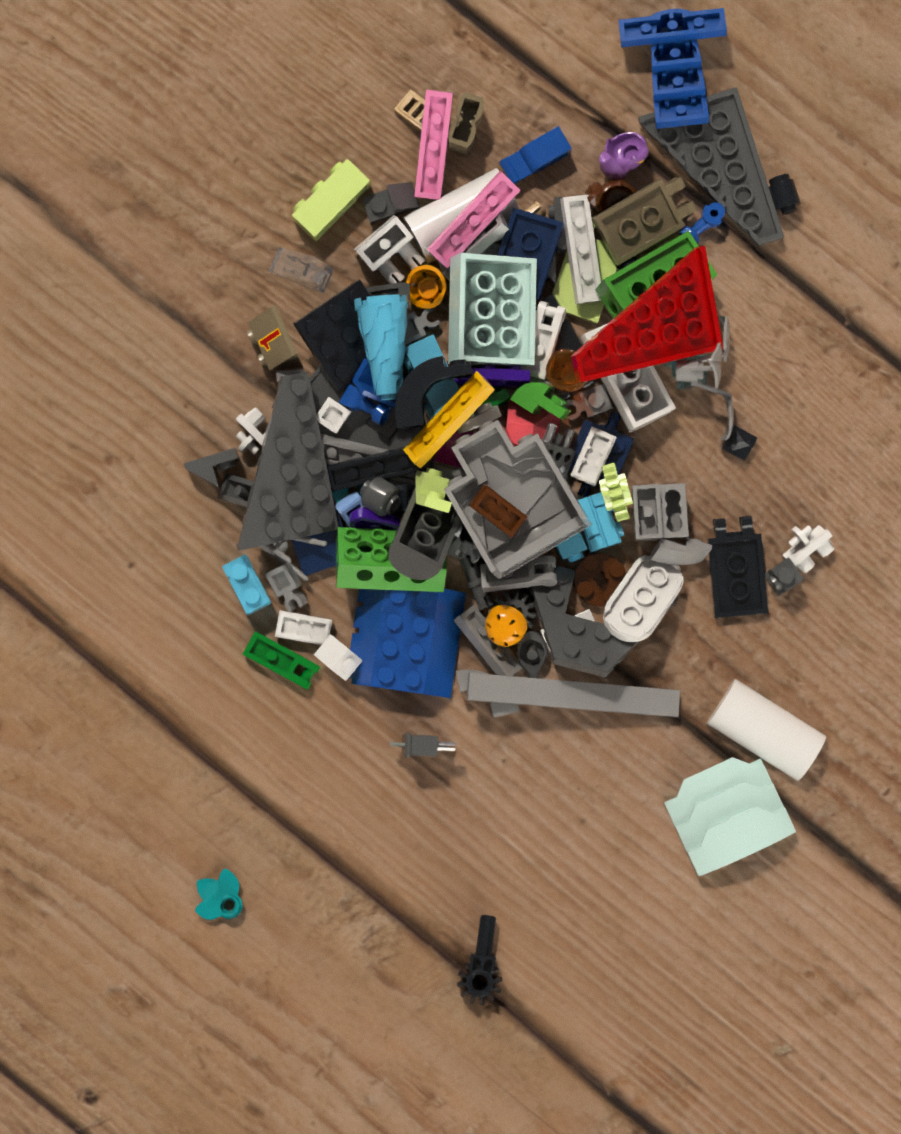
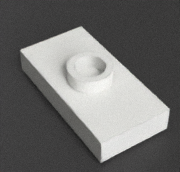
M591 427L571 477L596 487L603 471L602 466L606 464L617 437Z
M280 610L275 637L322 645L330 635L333 620Z

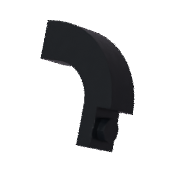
M439 356L415 367L404 379L395 402L397 428L402 430L425 427L424 402L430 389L442 381L471 377L474 374L473 365L471 363L466 364V360L462 359L450 361V366H446L445 358Z

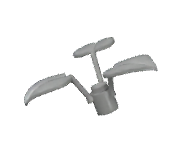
M718 316L724 329L723 349L721 343H717L716 349L710 356L692 358V360H677L676 381L691 382V386H698L724 397L728 410V423L726 431L720 440H727L733 428L732 393L718 389L722 370L720 362L722 358L723 362H726L729 353L730 325L728 317ZM708 361L711 366H704L702 362ZM704 371L714 372L715 387L698 381V379H703Z

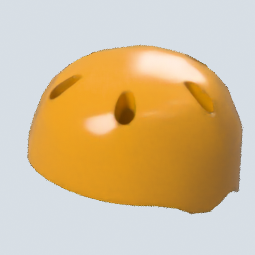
M421 265L414 268L407 277L406 283L410 284L409 301L420 308L430 309L438 306L443 301L447 292V281L439 269L430 265ZM415 283L418 287H414L412 284Z
M508 605L493 607L485 620L487 636L498 646L509 647L517 644L524 637L527 630V621L524 615L516 608Z

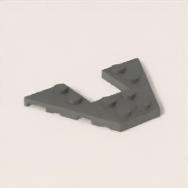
M556 565L554 573L557 574V584L555 586L546 587L540 585L529 587L535 599L534 605L538 617L541 619L544 628L546 643L550 647L552 662L559 666L606 678L614 667L627 656L628 652L641 641H622L614 637L603 623L565 614L576 570ZM535 569L536 574L543 573V569ZM676 597V599L674 600V602L672 603V605L670 606V608L668 609V611H669L673 606L675 607V605L677 604V601H678V598H679V597Z

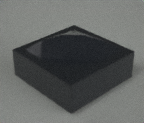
M734 425L730 437L725 440L721 449L744 462L757 437Z

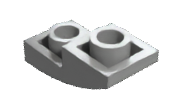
M688 537L682 545L673 540L661 538L651 551L650 560L673 565L696 564L704 560L712 550V545Z

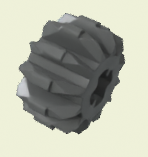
M518 590L514 592V599L510 598L507 591L504 592V597L507 601L505 603L500 598L495 600L498 605L514 606L516 609L520 608L525 619L527 617L536 618L537 616L536 613L528 612L529 609L535 607L534 603L524 604L528 600L529 595L525 594L520 601L518 600ZM526 619L527 627L531 628L533 624Z

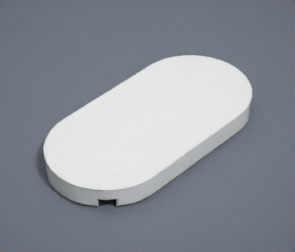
M647 555L641 556L634 562L606 603L604 609V624L614 637L626 642H639L648 638L653 633L681 591L683 576L679 565L650 560L651 556Z

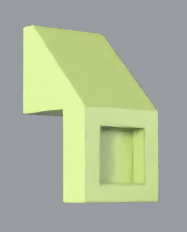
M428 467L426 472L417 470L415 475L416 504L449 513L452 502L444 500L446 494L444 489L448 487L450 479L441 477L442 471Z

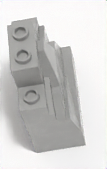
M490 420L479 427L480 431L471 436L466 434L455 441L456 445L451 447L467 475L465 477L460 475L448 482L449 486L444 491L452 502L453 507L489 570L498 579H501L588 528L592 523L538 433L534 436L528 434L518 441L519 445L514 446L499 420L495 422ZM484 484L488 485L528 516L512 538L468 506Z

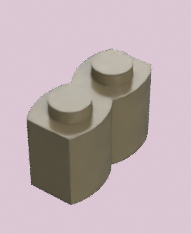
M466 92L460 97L456 108V119L452 122L448 133L449 150L465 155L469 154L472 150L476 138V129L483 118L484 100L482 97Z

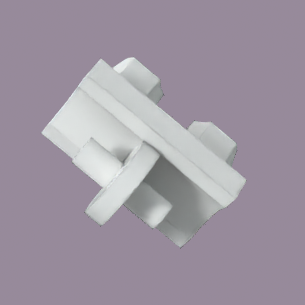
M256 407L245 416L241 413L236 418L241 426L250 434L247 437L240 431L236 435L242 442L238 447L241 453L249 449L255 455L260 449L254 442L257 441L261 446L263 444L265 433L262 435L256 428L266 417Z
M808 525L802 531L795 526L791 529L795 537L788 541L791 548L782 556L784 559L789 557L799 570L807 573L815 565L809 556L816 550L820 556L825 557L834 550L830 540L832 535L829 530H824L820 525L813 530Z

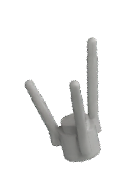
M310 537L292 539L314 545H327L326 541ZM286 541L260 546L262 550L270 553V556L278 559L282 564L291 563V558L285 554L288 548ZM291 563L297 576L304 581H308V577Z

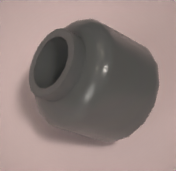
M382 477L366 481L360 490L362 506L380 517L387 514L392 515L401 503L399 489Z

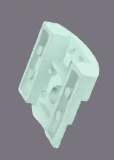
M731 757L683 779L678 795L664 802L697 876H702L738 861L796 832L761 758L751 763H746Z

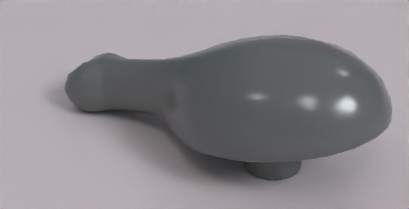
M527 631L517 644V658L527 671L529 678H539V672L547 659L546 643L543 637L535 631Z

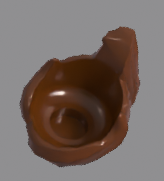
M621 179L609 181L603 185L599 182H593L586 189L585 195H588L587 199L590 206L596 208L598 213H601L637 191L629 183Z

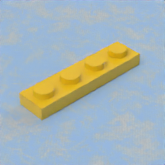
M478 371L471 376L403 449L419 468H422L495 390Z

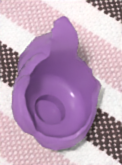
M627 132L606 140L605 149L600 154L599 162L600 170L607 179L625 180L628 171L635 170L642 164L649 153L645 138L636 132Z

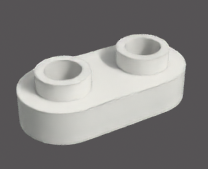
M491 402L479 406L476 409L477 413H473L457 430L458 434L473 430L487 421L501 417L499 407H492Z

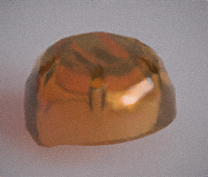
M560 349L556 351L546 365L547 380L560 391H577L587 383V381L576 383L571 355L576 352L575 350Z

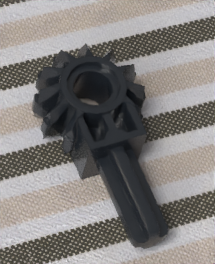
M481 915L476 952H471L470 962L464 964L469 973L467 974L463 971L458 973V976L466 979V981L457 982V987L467 986L461 992V996L466 997L471 993L469 1003L471 1004L475 1002L476 996H478L480 1005H484L485 1000L483 996L487 995L490 1001H494L495 998L490 991L501 992L500 987L493 985V983H500L503 980L500 976L492 977L499 969L495 966L496 957L491 955L496 917L491 915ZM476 975H483L487 978V985L484 988L476 989L472 985V979Z

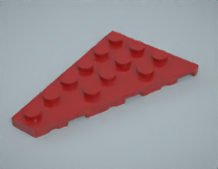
M695 247L571 355L576 383L713 352L717 347V343H721L723 349L706 247Z

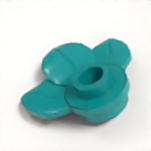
M223 869L218 880L211 878L197 880V890L203 902L196 907L195 912L207 920H213L220 916L225 919L237 917L243 908L242 900L238 895L240 884L237 877L230 870ZM227 900L233 901V910H227L225 908V902Z

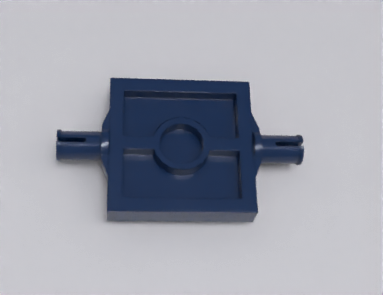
M611 411L606 425H598L584 420L573 446V450L576 453L569 469L570 472L573 471L591 427H594L617 437L605 465L615 463L618 475L621 474L634 439L621 434L616 429L621 417L619 413L616 414L615 411ZM603 471L599 477V480L605 479ZM582 482L577 494L580 496L583 494V497H588L592 485Z

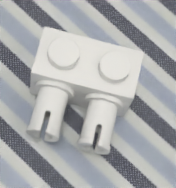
M394 215L353 249L371 271L378 270L389 284L397 283L392 274L400 282L405 278L390 260L393 254L399 253L411 270L418 267L412 257L420 265L425 261L410 243L413 235L399 218Z

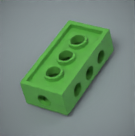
M687 231L605 278L595 291L614 319L699 245L691 233ZM708 261L712 281L717 276V273Z
M338 527L335 550L336 588L444 592L447 561L445 558L443 566L436 576L425 580L412 579L398 572L389 560V548L397 530Z

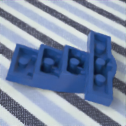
M724 8L692 12L684 9H668L652 14V16L618 20L621 48L651 44L652 88L656 129L709 123L706 88L697 39L727 36Z

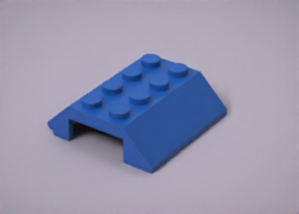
M359 589L357 601L363 602V607H356L353 628H359V634L352 633L350 650L363 661L349 677L352 678L351 684L451 698L461 630L454 622V619L463 613L466 593L444 589V592Z

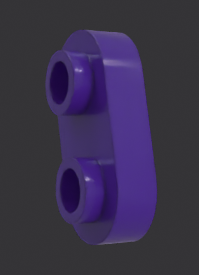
M365 507L357 508L350 513V528L397 530L401 522L393 514L380 517Z

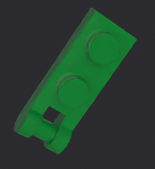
M256 631L253 633L242 654L309 690L312 684L310 680L314 673H318L321 666ZM298 664L305 667L301 676L294 674Z

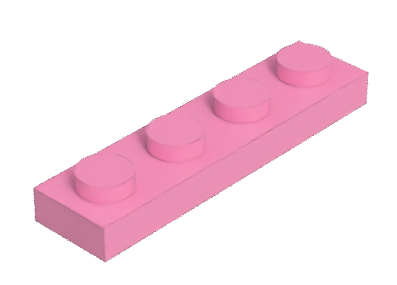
M426 90L414 197L436 200L442 197L453 92Z
M499 171L427 250L448 269L450 258L462 253L520 192V189Z

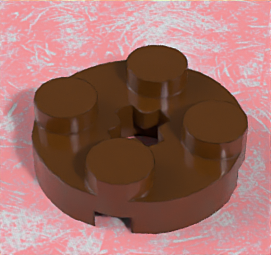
M597 553L586 557L578 565L574 575V586L578 595L584 602L592 606H606V603L626 575L625 567L617 558L609 554ZM600 572L604 573V578L608 579V583L603 584L601 588L597 587L596 581H593V577L598 576Z

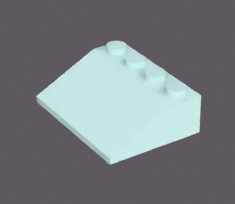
M459 253L450 258L448 364H450V361L465 359L466 363H471L473 366L535 365L537 259Z

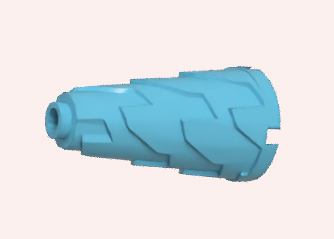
M400 294L369 296L364 301L361 298L354 299L359 329L370 365L374 392H376L377 396L381 395V401L396 400L399 388L403 382L408 295H402L401 297Z

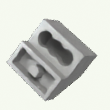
M685 483L632 485L635 540L660 541L661 538L677 540L689 537Z

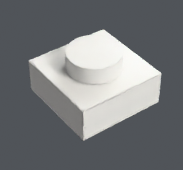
M328 397L318 412L317 419L320 424L338 434L352 411Z

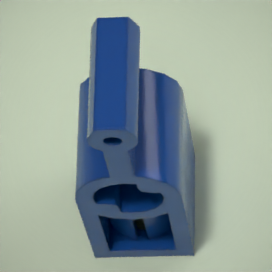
M557 126L529 142L519 151L499 161V164L505 175L514 184H517L526 177L536 174L570 155L572 148L560 127Z

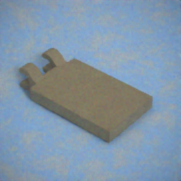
M675 177L665 184L662 179H658L592 217L615 265L622 264L685 227L682 219L696 212L697 208L693 201H685L677 207L672 194L686 187L681 177L678 179Z

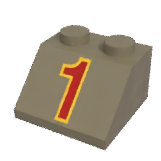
M276 305L268 308L248 322L251 330H248L247 334L253 346L259 345L262 353L257 356L264 370L269 368L271 374H274L276 371L301 362Z

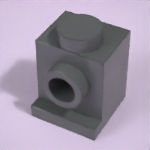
M789 557L765 573V578L778 596L804 580Z

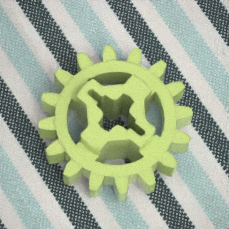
M615 463L603 465L602 469L605 479L599 480L606 509L607 511L614 509L618 522L630 519L627 506L633 504L625 473L618 475Z

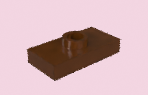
M486 484L481 487L468 505L510 538L515 535L528 517Z

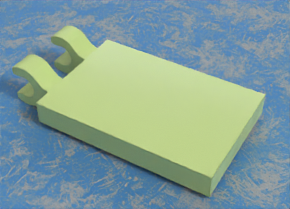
M595 239L602 282L605 278L616 272L618 265H615L604 241ZM567 251L552 294L556 296L561 307L566 308V314L598 324L604 303L598 301L575 304Z

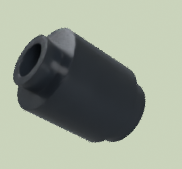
M782 174L770 179L769 190L776 212L787 215L797 211L796 206L800 205L801 202L794 179H790L789 174Z

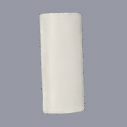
M497 168L442 196L441 199L434 200L403 217L427 264L437 260L427 248L499 172ZM515 198L500 212L504 216L506 223L509 222L513 207L519 209Z
M607 324L580 337L582 344L584 345ZM654 366L601 378L629 433L660 419L676 409Z
M737 679L733 680L706 723L796 781L800 780L810 768L826 739L824 734Z

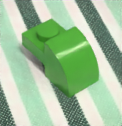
M527 383L518 388L511 397L512 401L532 414H539L540 410L544 408L559 419L566 420L571 412L570 409L565 407L567 404L565 400L555 394L550 397L555 387L546 383Z

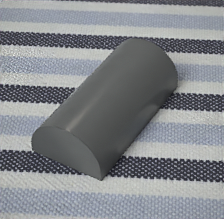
M415 485L388 553L391 564L398 572L406 577L417 580L430 579L439 573L460 522V517L453 505L451 504L450 511L447 513L416 504ZM445 494L444 500L451 502L447 494Z

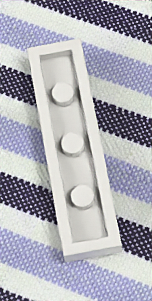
M588 195L570 196L560 199L575 304L602 301L595 291L601 283L590 203L587 199Z

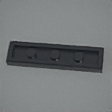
M405 447L328 464L327 471L331 491L363 485L366 481H372L377 477H382L386 480L416 473L417 470L425 471L427 467L433 469V459L431 458L422 468H419L403 450Z

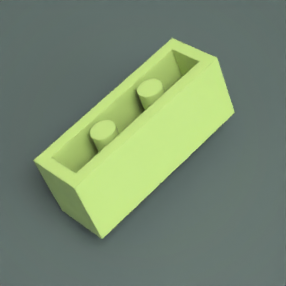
M348 159L343 163L338 162L330 170L331 176L325 182L319 181L311 190L313 194L306 201L304 199L300 200L293 208V220L315 242L371 187L370 180Z

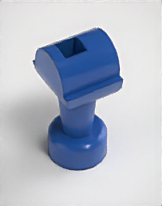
M717 202L711 203L709 206L706 205L702 210L701 218L691 228L685 226L679 232V235L689 231L698 244L700 242V234L709 227L717 228L720 226L721 220L725 215V208Z
M349 384L339 403L352 411L361 410L372 415L371 419L374 423L380 426L383 425L390 414L391 407L384 403L374 404L367 399V396L362 395L356 387Z

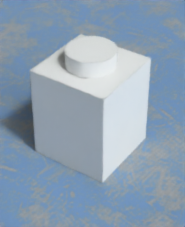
M331 634L314 654V656L345 681L363 661Z

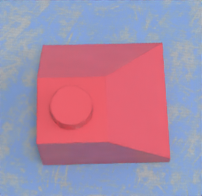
M508 401L506 433L514 446L519 445L518 441L528 434L534 436L538 433L541 439H543L549 423L555 424L557 426L555 432L559 433L560 419L549 411L542 408L539 414H532L514 401Z

